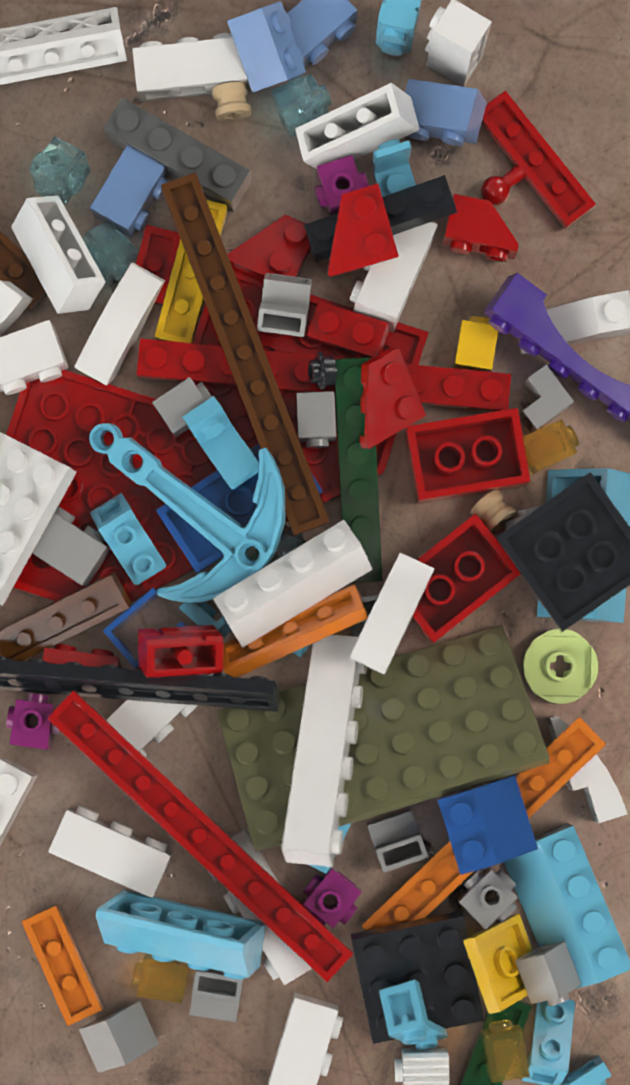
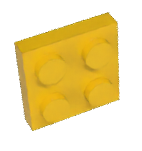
M520 914L511 915L500 923L498 921L487 929H483L463 940L489 1014L500 1012L528 996L515 960L532 950Z

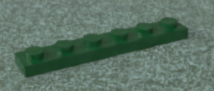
M372 357L335 359L337 370L335 402L341 521L345 520L362 545L373 569L351 583L383 581L376 445L370 449L362 448L360 445V436H364L365 413H360L361 396L363 394L361 364L372 359Z

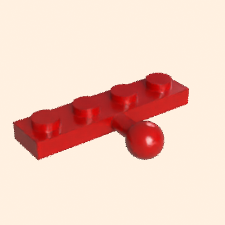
M506 90L486 104L481 124L515 167L502 177L492 176L483 182L481 186L483 200L491 201L493 206L503 204L509 197L510 188L525 178L565 230L596 206L590 195Z

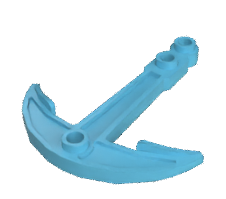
M103 423L96 425L92 429L89 440L96 452L108 454L111 464L136 484L145 485L224 554L223 559L210 572H202L179 585L158 588L157 596L185 603L204 602L213 599L268 565L277 550L285 525V489L277 464L267 448L259 450V475L253 497V503L258 505L248 525L244 527L163 468L161 461L134 439L123 438L121 430L116 425ZM108 431L114 436V441L111 445H107L104 441V435ZM136 454H139L143 460L140 468H136L133 465V457ZM251 546L256 547L259 551L257 560H252L248 555V550Z

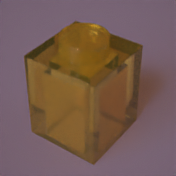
M562 419L523 437L527 463L533 475L573 458L578 453L575 448L579 446L577 435L571 425L565 426Z
M146 953L142 963H135L132 985L138 986L137 997L182 1004L189 973L188 963L177 960L161 962L153 959L152 954Z
M500 1020L489 1023L490 1029L481 1030L487 1071L491 1083L530 1077L523 1030L519 1024L512 1025V1020Z

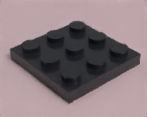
M591 472L496 537L498 543L561 632L630 585V527Z
M462 911L350 934L373 1044L395 1040V1038L390 1037L388 1034L379 990L412 980L420 983L429 1021L445 1029L484 1021L475 973L463 942L464 939L468 938Z

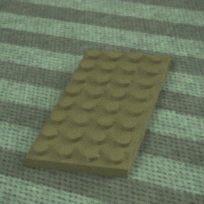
M503 625L394 657L385 674L367 667L366 674H360L358 686H363V700L361 709L355 708L353 721H358V737L356 744H350L348 757H353V773L351 780H345L343 793L348 794V809L346 817H340L338 827L550 763V757ZM307 684L280 691L278 712L237 708L217 710L253 847L256 852L283 843Z

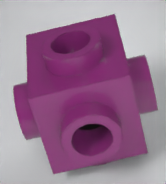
M352 155L317 166V178L320 185L315 186L314 189L320 208L327 206L329 215L339 212L341 195L343 193L369 186L365 172L358 173Z
M27 693L26 700L16 699L15 706H10L7 713L6 728L12 729L9 745L46 750L52 749L54 735H60L61 731L47 718L58 707V704L49 703L50 696L34 693ZM33 714L37 715L39 719L36 727L31 723Z
M330 867L328 873H325L322 878L316 874L303 890V893L307 895L304 905L323 925L327 923L334 929L338 922L345 925L356 912L358 907L353 903L362 893V890L335 867ZM331 894L337 897V901L334 904H326L323 901L324 897Z

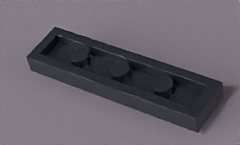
M445 175L383 197L393 235L458 213ZM338 213L304 224L316 262L331 256Z

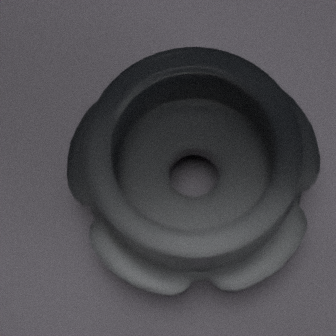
M318 352L314 360L308 362V376L310 382L316 383L317 387L321 390L325 389V386L335 385L337 370L333 355L323 356L321 352Z

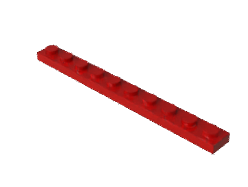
M140 338L136 372L138 378L183 382L190 377L194 383L202 382L203 384L237 387L222 346ZM264 350L280 391L295 393L334 391L335 395V385L325 386V389L321 390L317 387L316 383H311L309 380L308 362L314 360L316 355ZM406 364L422 405L493 412L506 410L509 407L511 374Z
M73 690L50 714L47 719L326 982L353 955V952L76 691Z

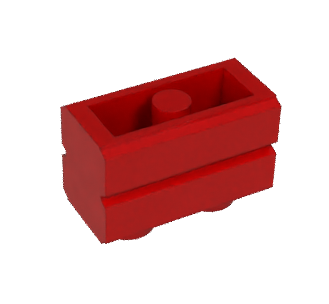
M214 625L160 628L159 631H156L155 628L139 629L138 666L146 678L222 673L223 636Z

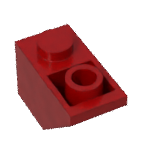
M454 194L453 200L458 213L448 216L443 245L450 246L449 250L458 254L469 255L472 251L486 253L487 259L497 262H507L508 258L514 259L518 252L519 243L491 201Z

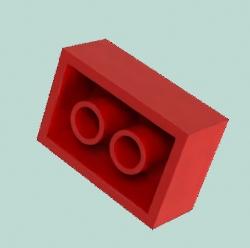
M518 408L410 425L405 429L404 433L417 504L489 493L496 489L501 491L525 487L531 482Z
M476 513L417 559V561L435 569L413 614L412 620L428 641L433 644L520 575V572Z

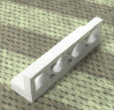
M117 7L0 29V85L127 61ZM112 22V23H108V24H103V25H98V26H96L97 24Z

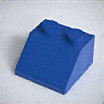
M515 775L449 794L438 799L461 875L500 864L538 849Z

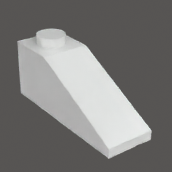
M629 290L590 297L546 309L554 326L569 346L630 334ZM520 348V350H521V355H522V354H528L527 352H525L523 349Z

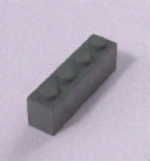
M121 98L103 128L107 141L123 150L129 145L166 166L168 176L173 179L196 172L205 197L214 202L228 205V210L234 212L251 183L249 169L124 98Z

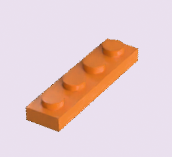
M354 584L329 595L243 648L237 638L224 643L223 670L225 674L236 678L368 619L357 587Z

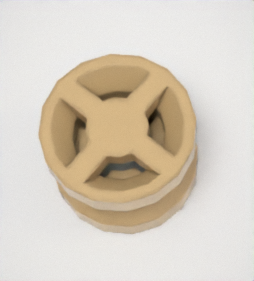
M227 82L212 88L213 99L218 104L215 110L216 120L233 122L252 115L251 106L246 103V96L248 94L246 83Z
M496 489L479 500L471 509L470 514L473 516L476 513L489 531L495 535L504 529V523L513 520L518 512L513 506L506 505L503 501V494Z

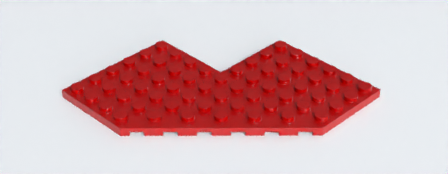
M234 271L257 331L264 283ZM310 295L304 337L257 331L263 349L268 351L316 355L318 352H321L323 356L333 355V357L341 358L363 357L311 340L306 336L319 301L350 311L354 309L314 295ZM205 304L192 343L221 346ZM398 322L394 332H388L381 353L391 347L399 348L405 364L419 365L429 332ZM62 370V376L52 381L41 382L40 379L26 383L27 388L19 394L6 435L77 472L58 506L76 517L72 524L82 531H85L87 526H90L100 533L90 512L122 493L137 520L166 563V567L139 585H135L111 550L89 584L115 572L127 596L133 602L144 596L152 588L157 590L194 571V568L156 511L166 503L145 485L136 484L111 464L108 454L96 452L89 440L90 433L96 425L103 423L114 424L121 430L123 438L134 439L158 458L163 468L189 487H192L216 472L217 469L190 429L175 438L152 403L156 399L111 384L105 385L98 380L67 370ZM204 384L210 395L214 396L219 402L232 426L248 448L251 449L259 444L238 388ZM280 391L298 437L297 393ZM335 402V420H336V402ZM336 422V441H329V447L306 448V442L300 443L309 469L323 490V493L320 494L323 504L340 496ZM109 431L104 435V441L107 445H111L114 441V436ZM396 434L376 445L378 476L384 474ZM136 454L133 457V465L136 468H140L143 460L139 454ZM287 516L285 517V524L289 522ZM105 541L103 544L109 547V545ZM33 553L13 588L54 601L85 587Z

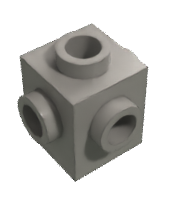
M488 867L484 872L481 870L474 871L463 883L467 889L457 898L458 902L487 929L496 919L501 923L512 914L517 907L513 902L518 896L512 891L516 884L501 868L494 873ZM494 890V898L486 901L484 899L486 892Z

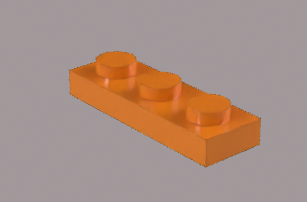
M58 904L22 920V925L67 1026L102 1011V1003Z

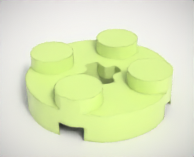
M554 629L544 632L531 641L523 656L522 672L524 680L533 694L550 703L566 704L578 700L593 686L598 675V658L592 646L577 632L568 629L561 632L560 629ZM558 655L563 656L565 663H570V670L564 671L563 677H556V671L550 670V663L556 662Z

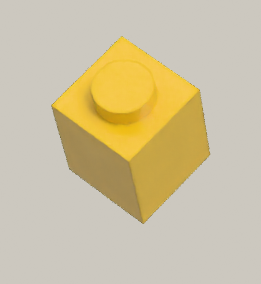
M471 316L469 321L462 320L453 368L491 372L498 331L488 323L490 319Z

